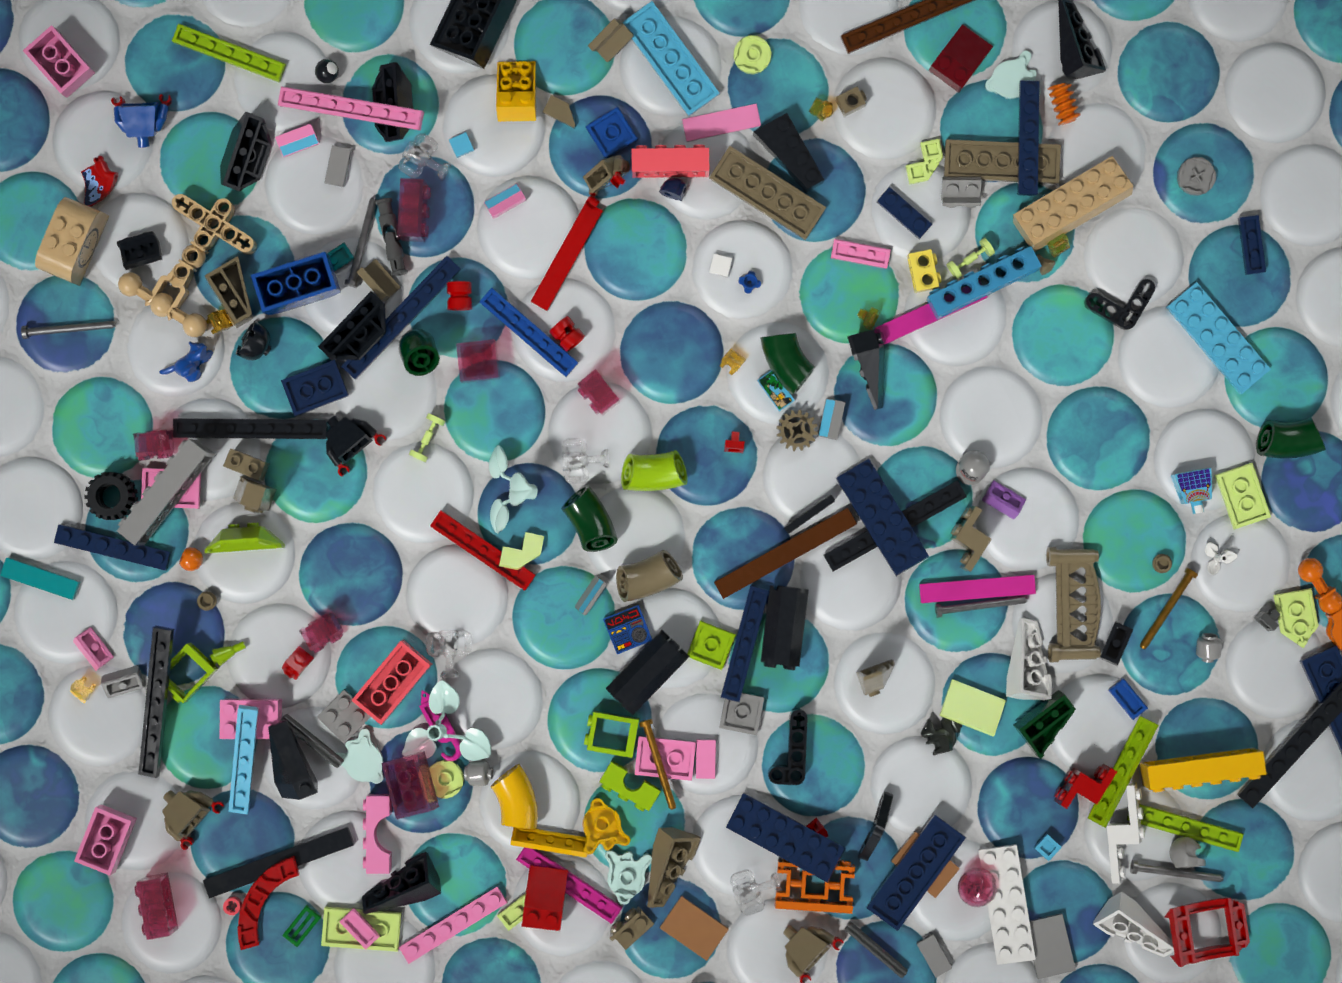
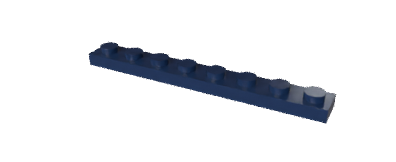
M446 256L387 317L386 333L360 360H346L341 367L356 380L447 285V282H450L460 272L461 268Z

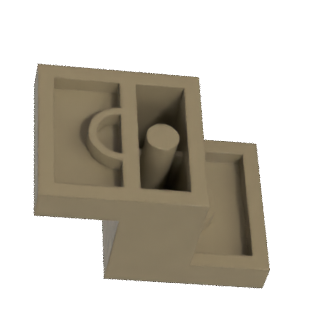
M977 506L966 508L961 515V518H963L961 523L956 524L950 532L952 534L950 539L969 550L960 559L962 563L960 568L969 572L973 570L992 540L972 527L982 512V509Z

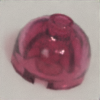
M984 868L969 869L960 877L957 891L965 904L971 907H982L989 904L997 894L996 880Z

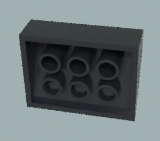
M451 0L430 45L462 61L484 69L517 0Z

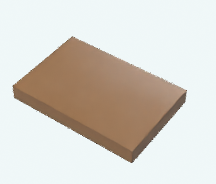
M916 831L913 832L890 860L892 863L898 864L919 835ZM949 860L927 892L936 898L960 868Z
M682 895L659 927L706 961L729 930L728 927Z

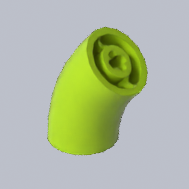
M676 450L654 455L628 454L623 463L621 484L624 490L658 491L687 485L688 482L685 464Z

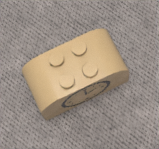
M64 197L57 205L38 249L35 260L36 268L80 286L109 215Z

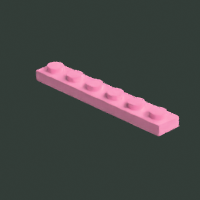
M496 886L399 946V949L409 964L507 904V900L499 887Z

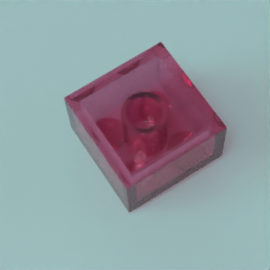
M495 339L456 343L461 383L500 379Z
M596 369L577 383L580 387L577 389L585 400L589 398L592 402L589 405L596 415L600 413L603 416L620 403L619 398Z

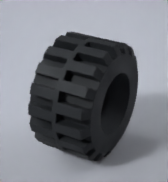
M103 472L101 475L94 476V480L89 481L90 486L85 489V491H88L87 495H84V499H87L88 502L85 504L91 508L89 511L92 514H96L98 518L103 520L123 519L131 513V507L135 501H138V497L135 495L138 491L134 489V482H131L128 476H124L121 473ZM109 485H115L120 491V501L113 508L106 506L102 498L104 489Z

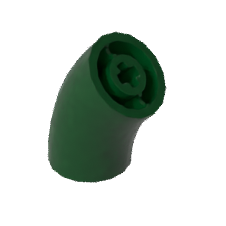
M422 329L409 330L402 336L399 341V353L405 370L415 376L431 373L439 364L440 359L434 338L430 333Z
M796 333L760 337L762 349L771 371L781 385L794 395L815 369V366L803 354Z
M1311 417L1296 422L1267 421L1261 427L1256 441L1257 453L1260 456L1269 458H1298L1326 450Z
M589 485L579 489L564 503L561 509L574 526L583 550L587 552L602 551L617 543L618 539L612 521L602 502Z

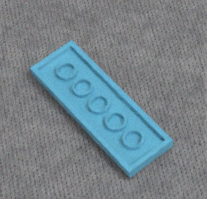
M653 1L623 21L624 25L634 34L633 42L688 117L720 94Z
M1197 282L1166 307L1239 394H1243L1271 370Z

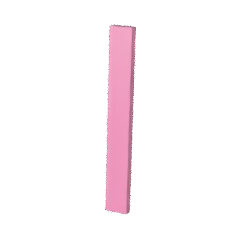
M282 86L278 100V106L419 131H421L424 111Z

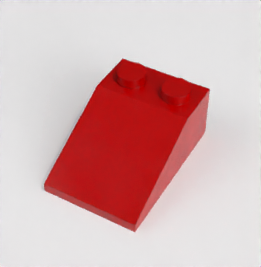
M530 865L521 927L554 931L561 930L568 876L567 869Z

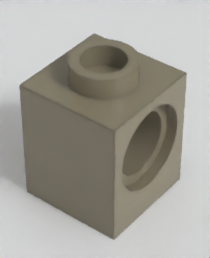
M858 86L836 97V102L844 117L865 107V101L867 100L863 90H859ZM849 97H855L857 99V104L850 105L847 99Z

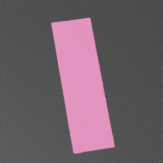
M757 104L682 119L686 141L761 126Z

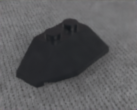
M393 62L380 65V72L372 88L373 102L413 109L411 83L399 64ZM375 123V128L384 138L385 142L401 140L409 131L408 128Z
M245 112L232 129L220 165L221 185L241 191L260 180L272 145L263 118Z
M370 291L318 347L331 360H360L386 333L385 304Z

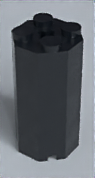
M770 585L760 660L764 662L765 667L776 668L777 664L783 665L784 669L795 670L796 666H800L808 589H804V592H801L802 589L777 585V589H774V585Z
M663 630L605 688L632 715L690 657L682 648L678 650L680 646L672 638L669 641L670 637Z

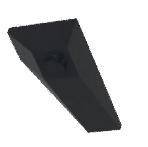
M873 329L847 336L854 360H858L861 365L859 373L864 380H867L866 391L874 410L883 408L884 334L879 329Z

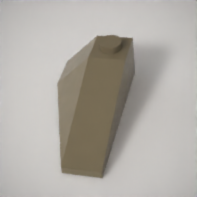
M891 659L856 672L864 695L869 694V697L880 694L879 690L884 689L894 668V660Z
M673 827L658 829L652 851L647 903L649 908L664 907L675 889V881L679 875L683 876L686 871L683 869L686 863L694 858L701 837Z

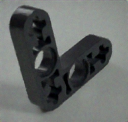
M1149 279L1140 281L1124 308L1097 293L1089 294L1084 300V305L1089 311L1120 329L1129 330L1135 326L1155 291V284ZM1148 284V289H1150V292H1145L1142 297L1137 296L1136 293L1140 295L1143 291V287L1141 286ZM1089 298H1097L1096 302L1100 305L1103 304V302L1106 303L1101 308V312L1098 311V309L1100 308L1098 305H1094L1093 307L1090 305L1091 302L1089 301ZM1134 299L1141 302L1139 310H1134L1131 306V302ZM1111 306L1115 309L1113 317L1105 314L1106 307ZM1130 312L1136 314V317L1134 315H1131L1129 319L1131 325H1123L1124 321L1122 320V318H1127Z
M886 791L882 793L873 826L860 848L858 858L868 861L880 841L886 827L893 794Z

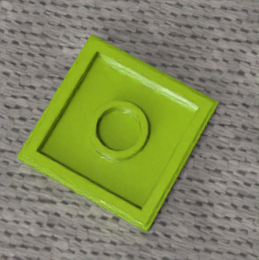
M700 621L687 654L690 656L689 658L722 670L736 634Z

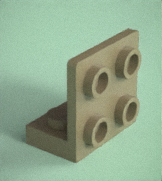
M639 906L636 909L632 907L625 914L626 917L622 922L618 920L611 926L610 940L616 939L625 950L654 925V922Z

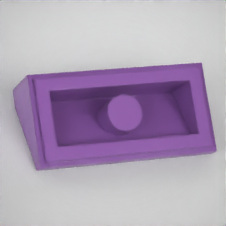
M993 480L982 501L1008 517L1015 519L1020 514L1026 499Z

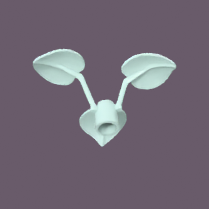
M497 445L492 452L489 460V471L493 478L497 479L501 475L502 478L510 481V493L508 500L502 502L501 499H496L490 510L491 525L497 534L506 527L509 520V510L506 505L511 503L517 506L525 499H535L538 492L537 486L535 484H528L521 473H515L512 478L505 475L504 472L507 469L508 462L506 454L500 445Z
M441 680L434 686L429 697L431 711L435 714L441 713L440 718L436 720L435 725L430 726L427 730L424 728L413 729L407 736L402 755L411 759H427L433 756L437 749L434 741L442 738H456L463 740L460 743L461 755L467 760L478 761L490 757L491 744L486 734L476 728L468 729L465 736L447 734V729L441 724V721L445 717V713L452 714L458 709L460 698L453 687L446 681Z

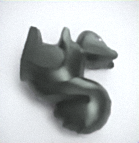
M942 717V728L935 730L931 720H927L926 725L921 731V736L924 738L930 737L926 744H934L933 756L953 750L956 743V733L960 732L962 724Z

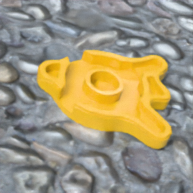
M600 798L592 800L582 822L583 831L586 835V843L583 848L584 853L587 855L593 854L599 844L606 851L612 849L615 844L627 846L631 840L622 830L621 820L616 810L614 811L608 807Z

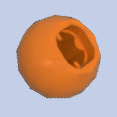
M186 548L182 553L179 564L186 571L197 570L203 563V555L196 548Z

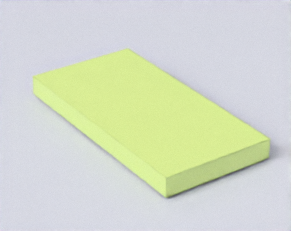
M324 907L321 946L364 949L340 923V920L353 908ZM356 909L380 934V937L367 949L398 952L402 912L377 911L364 914L363 909Z

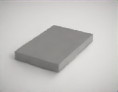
M1059 913L1030 920L1036 960H1033L1037 978L1042 979L1076 971L1063 914Z

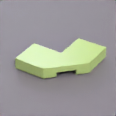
M940 139L920 143L924 161L905 166L909 185L929 180L943 158Z
M525 532L522 550L503 546L499 566L519 570L530 561L536 559L541 555L544 536Z

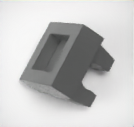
M1270 609L1267 613L1259 612L1254 619L1267 631H1274L1279 626L1275 621L1281 614L1276 609Z

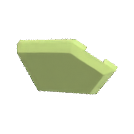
M1312 588L1273 595L1276 610L1281 614L1278 617L1280 633L1304 648L1313 632L1319 626Z

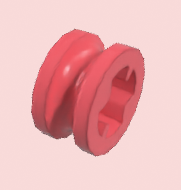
M230 897L224 902L223 909L226 914L235 915L240 911L242 902L238 897ZM230 901H233V904L236 902L237 907L235 911H232V908H228V905L231 904Z

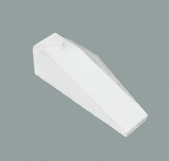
M1019 619L1007 674L1006 697L1021 700L1051 699V675L1047 674L1045 665L1047 659L1046 656L1043 657L1041 649L1043 644L1038 622L1035 620Z
M1123 892L1108 899L1093 921V925L1113 937L1116 934L1125 938V942L1131 943L1133 941L1141 944L1142 949L1162 957L1174 952L1171 939L1135 900Z

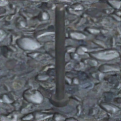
M371 197L369 200L348 280L345 279L344 283L354 288L358 287V282H356L357 271L360 268L376 207L375 201L377 199Z
M114 321L36 328H28L26 325L21 327V335L23 339H29V336L110 329L114 328L116 324Z
M1019 596L942 607L941 604H935L936 617L939 618L942 617V614L1025 604L1027 597Z
M1132 860L1130 865L1131 874L1145 872L1215 882L1223 881L1221 874L1138 864L1136 860Z

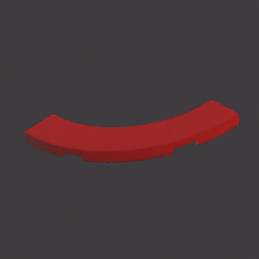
M295 856L286 858L268 868L249 889L242 903L238 920V940L241 950L260 945L258 920L261 908L269 894L276 887L293 877L299 876L300 873Z

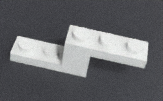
M1129 783L1126 786L1130 822H1115L1107 825L1112 884L1121 883L1123 878H1125V867L1121 866V859L1124 853L1123 847H1120V845L1140 844L1142 838H1145V829L1141 827L1140 820L1143 819V809L1139 807L1141 789L1137 787V783Z

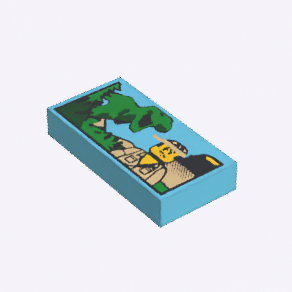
M769 371L757 380L778 411H781L795 401L792 395L776 379L772 371Z

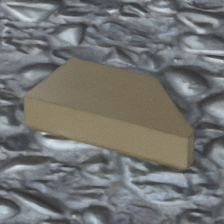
M551 95L543 113L575 129L576 125L569 104Z

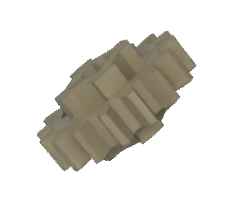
M791 410L790 416L786 413L784 414L785 420L779 419L782 425L776 427L781 432L777 434V437H782L780 444L787 443L786 449L793 446V451L797 447L803 451V445L809 448V441L815 442L812 436L818 434L813 429L817 427V424H812L814 417L807 418L808 412L801 415V410H798L797 414ZM792 418H800L796 423L789 422ZM806 422L809 425L810 433L805 430L804 425ZM800 423H802L800 426V431L802 433H798L794 436V438H792L794 435V430L792 429V427L796 428L800 425ZM784 427L789 431L790 436L788 439L785 436ZM798 438L805 439L802 443H794Z

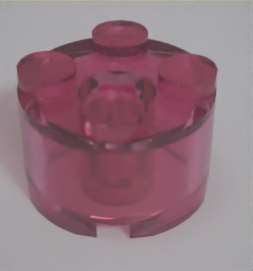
M173 430L133 433L135 455L138 457V461L149 460L156 455L157 459L169 458L175 453Z
M331 611L328 615L325 614L310 622L308 627H302L299 632L310 651L313 650L314 653H317L325 648L324 646L327 645V642L330 641L332 644L340 640L344 630L333 611Z

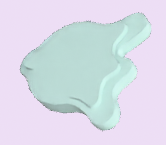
M1023 51L1017 59L999 64L991 78L986 81V90L1005 97V99L1018 98L1020 80L1035 81L1037 75L1035 70L1027 69L1031 53Z
M362 729L358 739L346 742L347 753L336 752V754L343 758L342 766L353 779L378 784L384 779L382 772L383 756L380 750L372 743L370 730Z
M613 850L606 851L605 858L609 863L608 885L617 896L618 902L626 905L630 902L631 898L643 889L646 879L645 872L651 864L652 855L645 854L638 860H634L631 851L621 855Z

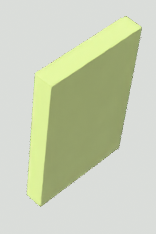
M1253 463L1215 475L1233 529H1238L1271 517Z
M952 679L939 716L994 736L1006 700Z

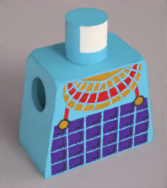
M1211 468L1171 475L1180 503H1191L1193 514L1204 512L1202 501L1212 499Z

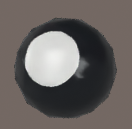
M323 59L317 63L315 75L322 83H331L337 79L339 68L334 61Z

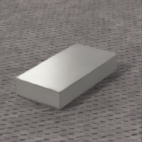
M332 145L325 184L344 187L351 149Z
M933 934L916 943L935 978L952 969Z

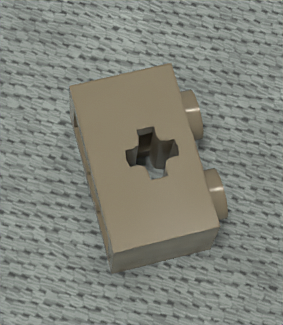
M230 448L223 467L258 481H263L270 463Z

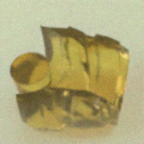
M816 97L809 112L813 116H817L820 121H824L833 114V104Z

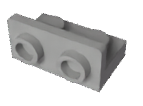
M942 177V205L948 208H955L956 206L974 208L981 206V177Z

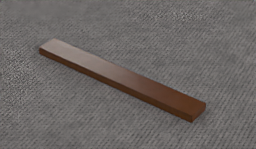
M923 0L845 33L840 37L847 54H850L975 0Z
M846 508L720 578L714 584L724 599L857 525L849 509Z

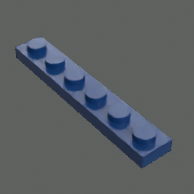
M493 288L479 301L565 377L578 365L574 358Z

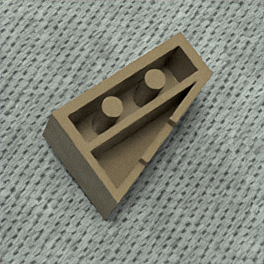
M240 477L233 499L239 504L245 505V510L263 513V511H269L276 489Z

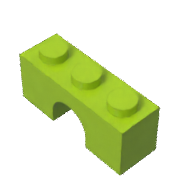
M611 760L600 778L601 787L609 792L614 790L619 793L618 797L626 802L631 800L635 803L634 806L643 812L645 809L650 811L661 789L646 780L637 789L628 788L624 783V777L628 769Z

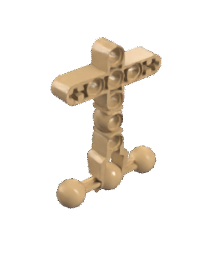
M177 194L172 199L173 208L200 225L194 236V241L190 242L192 245L187 246L183 250L182 260L179 259L180 263L176 264L167 276H161L152 291L144 287L141 278L133 272L125 273L119 278L118 288L125 296L137 295L145 300V306L150 305L152 312L156 316H167L168 321L175 319L183 324V330L188 336L199 337L207 329L205 318L197 313L188 315L180 310V307L189 296L187 288L193 279L194 271L197 272L196 268L201 267L205 263L206 254L209 253L208 250L215 245L218 238L246 255L253 254L257 249V244L249 235L229 223L235 213V207L228 199H219L209 211L189 197ZM184 202L190 207L189 210L180 206L179 203ZM224 204H228L229 210L222 213L221 207ZM198 210H202V216L198 219H195V212ZM218 220V227L211 229V222ZM234 230L235 236L232 239H227V233ZM208 236V242L205 245H201V238ZM240 239H242L246 243H249L250 247L248 248L242 245L239 242ZM193 252H197V259L190 261V255ZM187 268V275L180 277V270ZM169 282L174 288L180 289L175 301L169 294L161 293Z

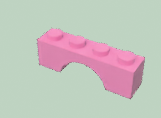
M368 794L366 799H363V811H366V818L363 819V830H366V838H363V849H366V857H363V869H366V874H389L392 871V852L385 849L379 843L376 832L379 822L392 814V794Z

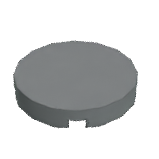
M1202 157L1190 158L1181 164L1177 171L1178 185L1189 195L1199 196L1205 194L1213 187L1216 181L1215 169L1208 160Z

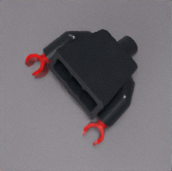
M333 416L328 420L331 429L326 432V454L334 466H338V474L344 476L341 468H346L350 472V467L346 463L373 441L372 437L379 446L382 445L377 442V438L382 436L386 440V437L382 434L378 435L376 433L377 430L367 421L356 418L349 420L347 417L339 420L337 416Z

